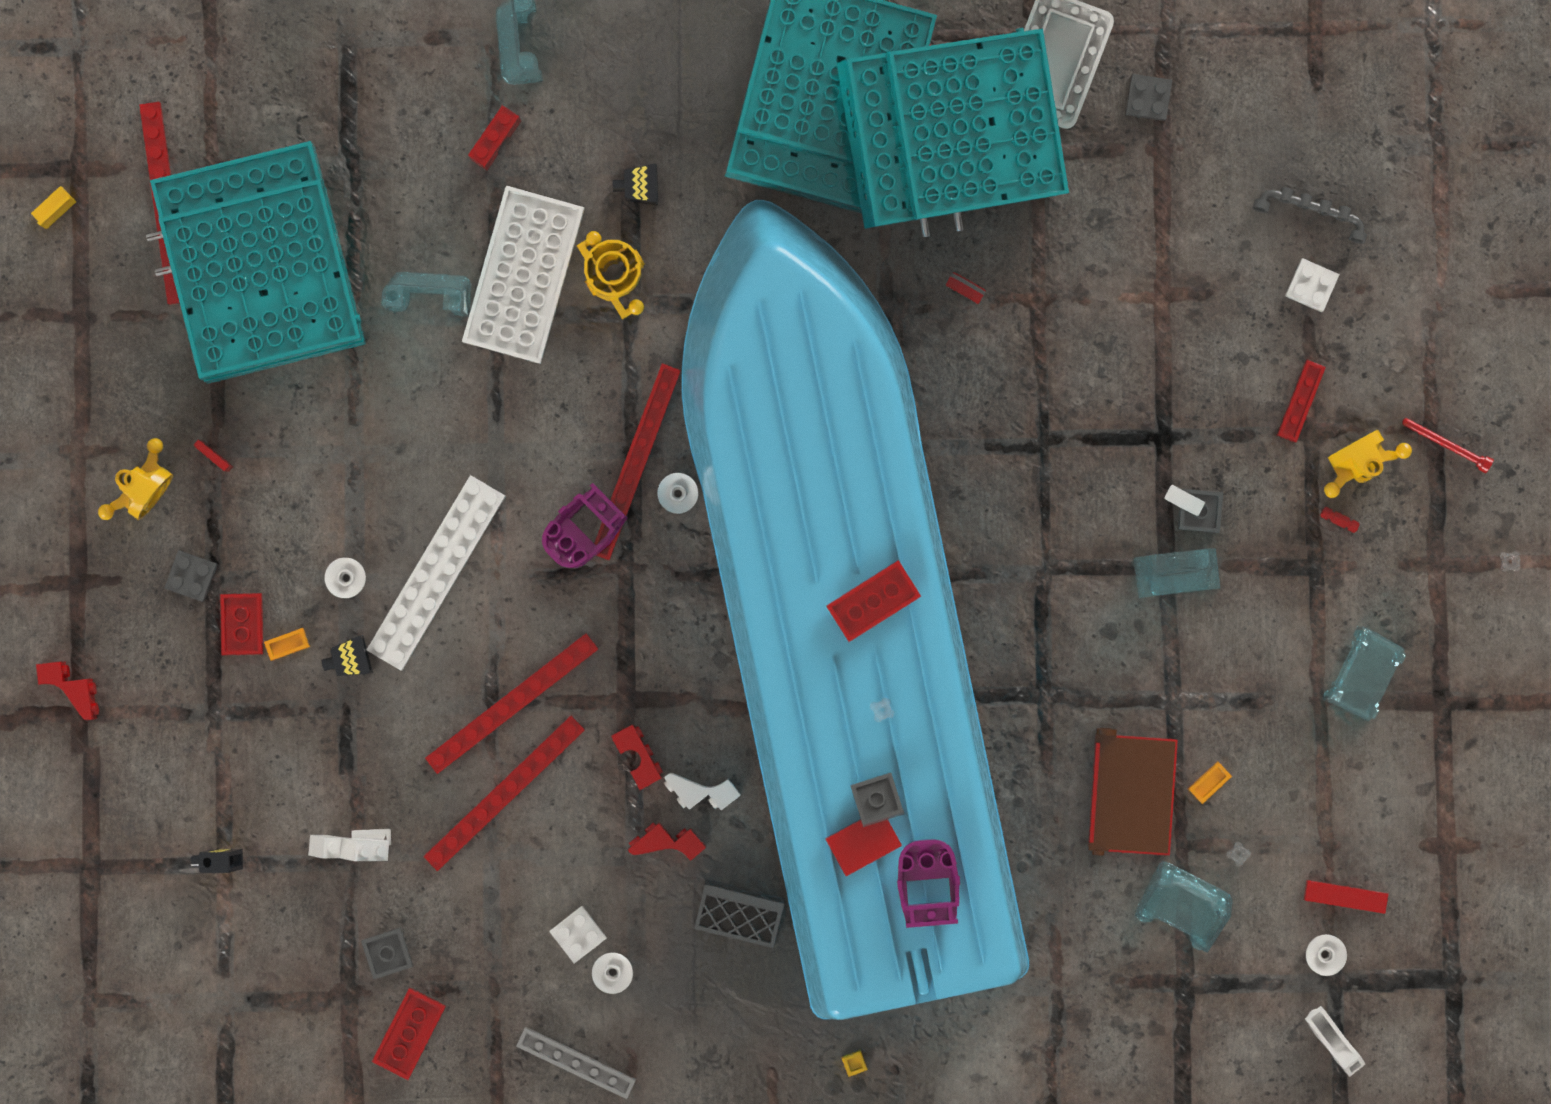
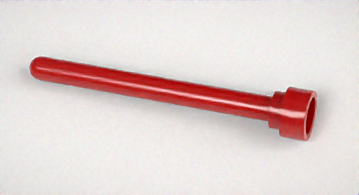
M1408 418L1402 420V424L1405 427L1476 464L1475 466L1478 467V470L1485 474L1493 464L1494 459L1488 456H1478Z

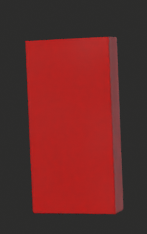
M198 439L195 442L194 447L223 471L229 472L234 467L204 441Z

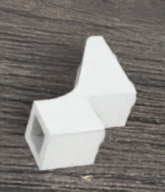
M668 773L664 777L666 780L664 784L670 792L675 791L679 796L677 798L679 804L683 808L687 806L689 810L707 795L711 797L708 799L715 809L719 807L720 810H723L741 795L729 778L716 786H704L675 773Z
M310 835L308 855L319 858H341L351 861H388L389 840Z
M1321 1006L1313 1009L1308 1014L1305 1020L1313 1033L1329 1050L1334 1060L1349 1077L1365 1065L1362 1057L1352 1047Z

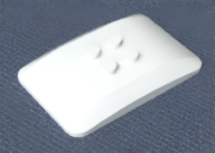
M1035 0L1024 31L1043 28L1058 126L1068 129L1077 122L1111 33L1114 18L1108 11L1078 0Z

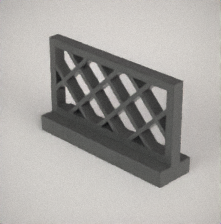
M706 879L694 929L773 948L785 898ZM706 895L715 897L718 904L709 909L705 903ZM729 901L735 902L738 909L731 913H728L724 906ZM721 906L726 916L717 921L712 911ZM748 906L755 907L758 912L751 918H748L743 910ZM741 911L746 921L736 925L731 916ZM768 911L778 912L776 919L768 923L763 915ZM709 914L714 922L709 926L699 924L701 917ZM761 916L766 925L756 930L751 921ZM726 919H729L734 927L728 931L722 930L719 923ZM747 923L753 930V933L748 936L742 935L739 930L740 927ZM768 928L772 934L771 942L762 940L758 933Z

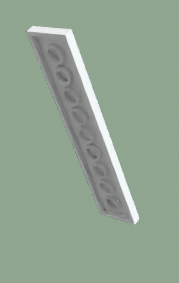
M469 476L368 646L367 651L403 671L506 496L475 477Z

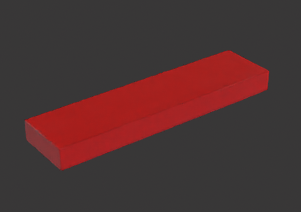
M1309 360L1305 361L1276 436L1294 443L1297 442L1324 374L1325 366Z
M1306 880L1303 900L1385 914L1388 893Z

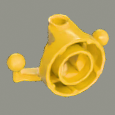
M589 232L586 240L576 246L585 259L584 274L587 280L584 282L592 295H597L599 298L611 301L622 320L631 314H641L644 310V304L641 300H632L625 310L618 299L629 294L637 286L641 278V269L644 268L645 263L640 254L625 242L620 240L601 242L602 237L599 232ZM591 246L593 248L588 251L586 247ZM622 261L626 267L623 275L617 280L606 281L601 273L606 272L609 266L613 264L618 265V262Z
M1379 430L1346 446L1328 457L1337 477L1333 482L1325 485V495L1329 498H1335L1339 495L1340 489L1346 482L1355 479L1359 483H1364L1378 476L1383 471V462L1410 457L1412 453L1411 446L1407 443H1400L1397 445L1396 451H1385L1381 446L1384 439Z
M152 438L148 441L147 449L149 453L141 469L137 466L133 470L123 469L116 474V484L123 493L112 503L103 504L99 507L98 515L101 519L109 520L113 517L115 510L126 507L130 515L140 520L148 514L162 497L173 479V474L158 465V453L163 449V443L160 439Z

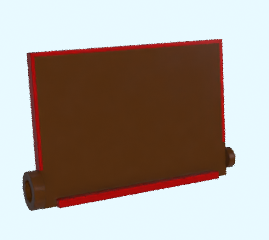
M1096 728L1088 850H1092V855L1103 856L1104 851L1170 856L1177 739L1117 735V729Z

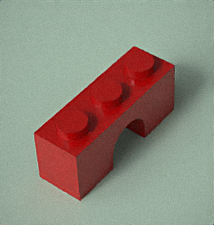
M502 105L468 154L469 158L488 171L499 155L498 151L507 137L512 136L521 123L520 117Z
M632 724L611 736L620 754L628 750H634L640 755V766L630 772L639 790L662 779L661 774L664 772L659 762L654 763L651 757L654 753L649 744H644L642 740L644 734L639 726L635 727Z

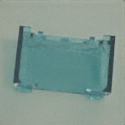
M506 0L496 9L501 76L508 84L543 82L542 71L538 68L536 56L530 52L520 53L518 24L527 23L529 14L537 12L535 0Z
M1357 626L1353 635L1357 641H1352L1351 645L1353 646L1336 681H1333L1331 684L1335 687H1332L1330 691L1326 690L1322 699L1365 721H1370L1371 718H1376L1379 712L1377 707L1398 664H1402L1406 653H1404L1403 647L1365 626Z
M1162 861L1156 868L1135 910L1134 916L1138 917L1142 922H1152L1154 918H1157L1189 934L1192 946L1197 950H1203L1208 953L1231 917L1233 900L1225 891L1168 862Z

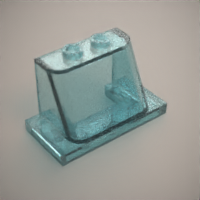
M1216 548L1134 557L1138 598L1220 589Z

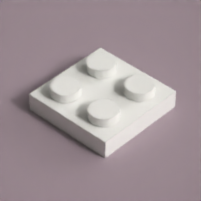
M1302 258L1285 296L1323 312L1340 274Z
M583 906L579 907L549 931L574 964L607 939Z

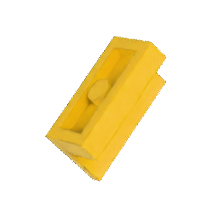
M60 186L31 214L41 227L48 229L76 201Z

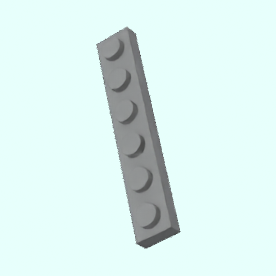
M528 1027L524 1028L516 1047L625 1099L628 1098L636 1081L635 1078Z

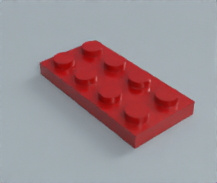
M897 560L832 601L826 607L848 642L914 602L921 595L900 561Z
M409 988L372 1062L409 1080L446 1005Z

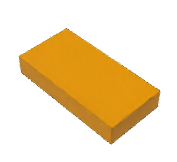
M304 628L264 642L270 661L310 647Z
M1217 761L1188 790L1203 804L1232 776Z

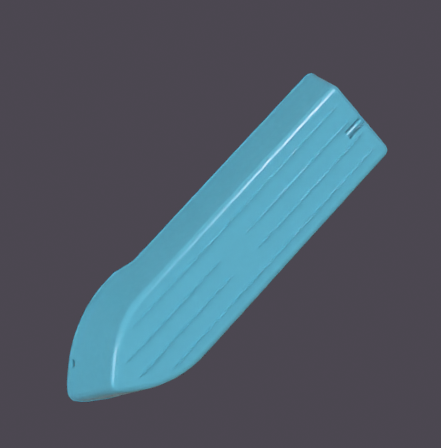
M754 200L741 209L727 229L704 273L697 291L684 342L682 402L691 454L706 505L810 1007L813 1013L821 1019L844 1020L1010 985L1027 973L1029 957L927 472L909 371L890 322L876 298L848 262L830 244L789 212L772 202ZM899 560L921 597L848 642L826 605ZM891 773L904 815L888 819L902 846L854 873L845 876L825 838L861 819L850 785ZM928 839L943 841L954 852L957 871L960 876L959 906H957L958 924L906 928L897 886L900 854L908 844L914 841ZM949 878L906 881L908 905L951 901Z

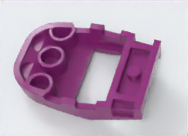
M593 483L590 485L591 489L583 495L579 493L573 498L572 502L567 506H563L558 511L559 514L554 521H550L543 532L542 545L544 550L557 564L563 567L577 568L583 566L598 555L612 542L628 518ZM584 504L610 529L597 545L570 520Z
M936 839L914 841L908 844L900 854L897 886L906 928L958 924L957 906H959L960 876L958 875L954 852L943 841ZM949 878L951 901L908 905L906 881Z

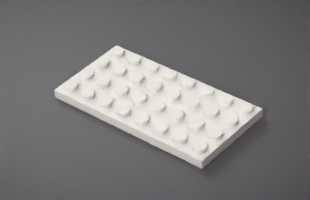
M510 186L505 187L462 339L463 343L541 364L581 224L584 207Z

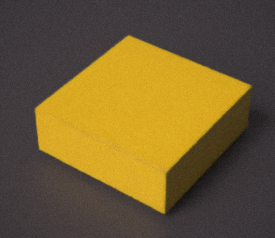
M861 1050L841 1057L848 1077L868 1070Z

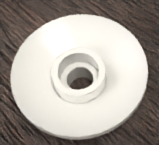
M670 474L659 484L657 492L659 502L663 508L671 513L687 512L697 502V485L686 474ZM681 490L682 496L675 497L674 492Z
M352 558L336 559L328 566L325 572V584L328 590L339 598L354 597L361 592L365 585L366 575L364 568ZM345 574H348L350 576V580L348 582H345L343 580V576Z
M1325 934L1315 937L1306 949V961L1309 967L1317 974L1323 976L1338 973L1344 967L1347 960V951L1340 939L1332 935ZM1326 950L1328 956L1323 958L1321 953Z
M606 953L600 956L593 965V981L605 993H620L632 981V965L625 956L619 953ZM612 968L617 971V974L614 976L609 974V970Z

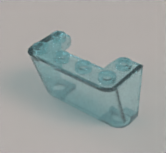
M397 272L391 277L382 291L381 306L387 311L402 312L406 310L409 306L410 293L444 295L443 310H451L455 315L469 317L471 282L465 276Z

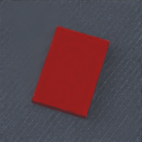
M262 593L220 594L221 655L263 654Z
M859 819L825 838L845 876L854 873L902 846L888 820L863 827L862 821Z

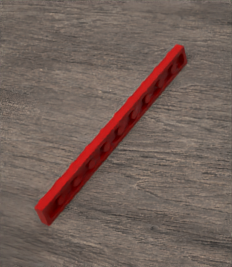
M161 103L139 104L150 180L170 176ZM152 191L157 232L161 231L159 215ZM158 239L162 268L170 266L164 239ZM172 273L164 274L167 304L180 303Z
M663 363L661 364L610 500L625 516L628 514L681 370ZM603 522L601 523L600 529L595 539V545H597L607 535V533L610 530ZM622 527L612 542L596 556L610 561Z
M587 633L425 759L434 771L439 774L599 650V648Z
M571 715L423 857L436 871H439L578 738L585 729Z

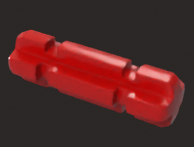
M1329 507L1322 509L1320 513L1321 518L1325 520L1330 519V522L1344 529L1347 527V530L1352 533L1358 530L1360 525L1358 521L1353 519L1351 521L1349 517L1337 511L1332 512L1333 509Z

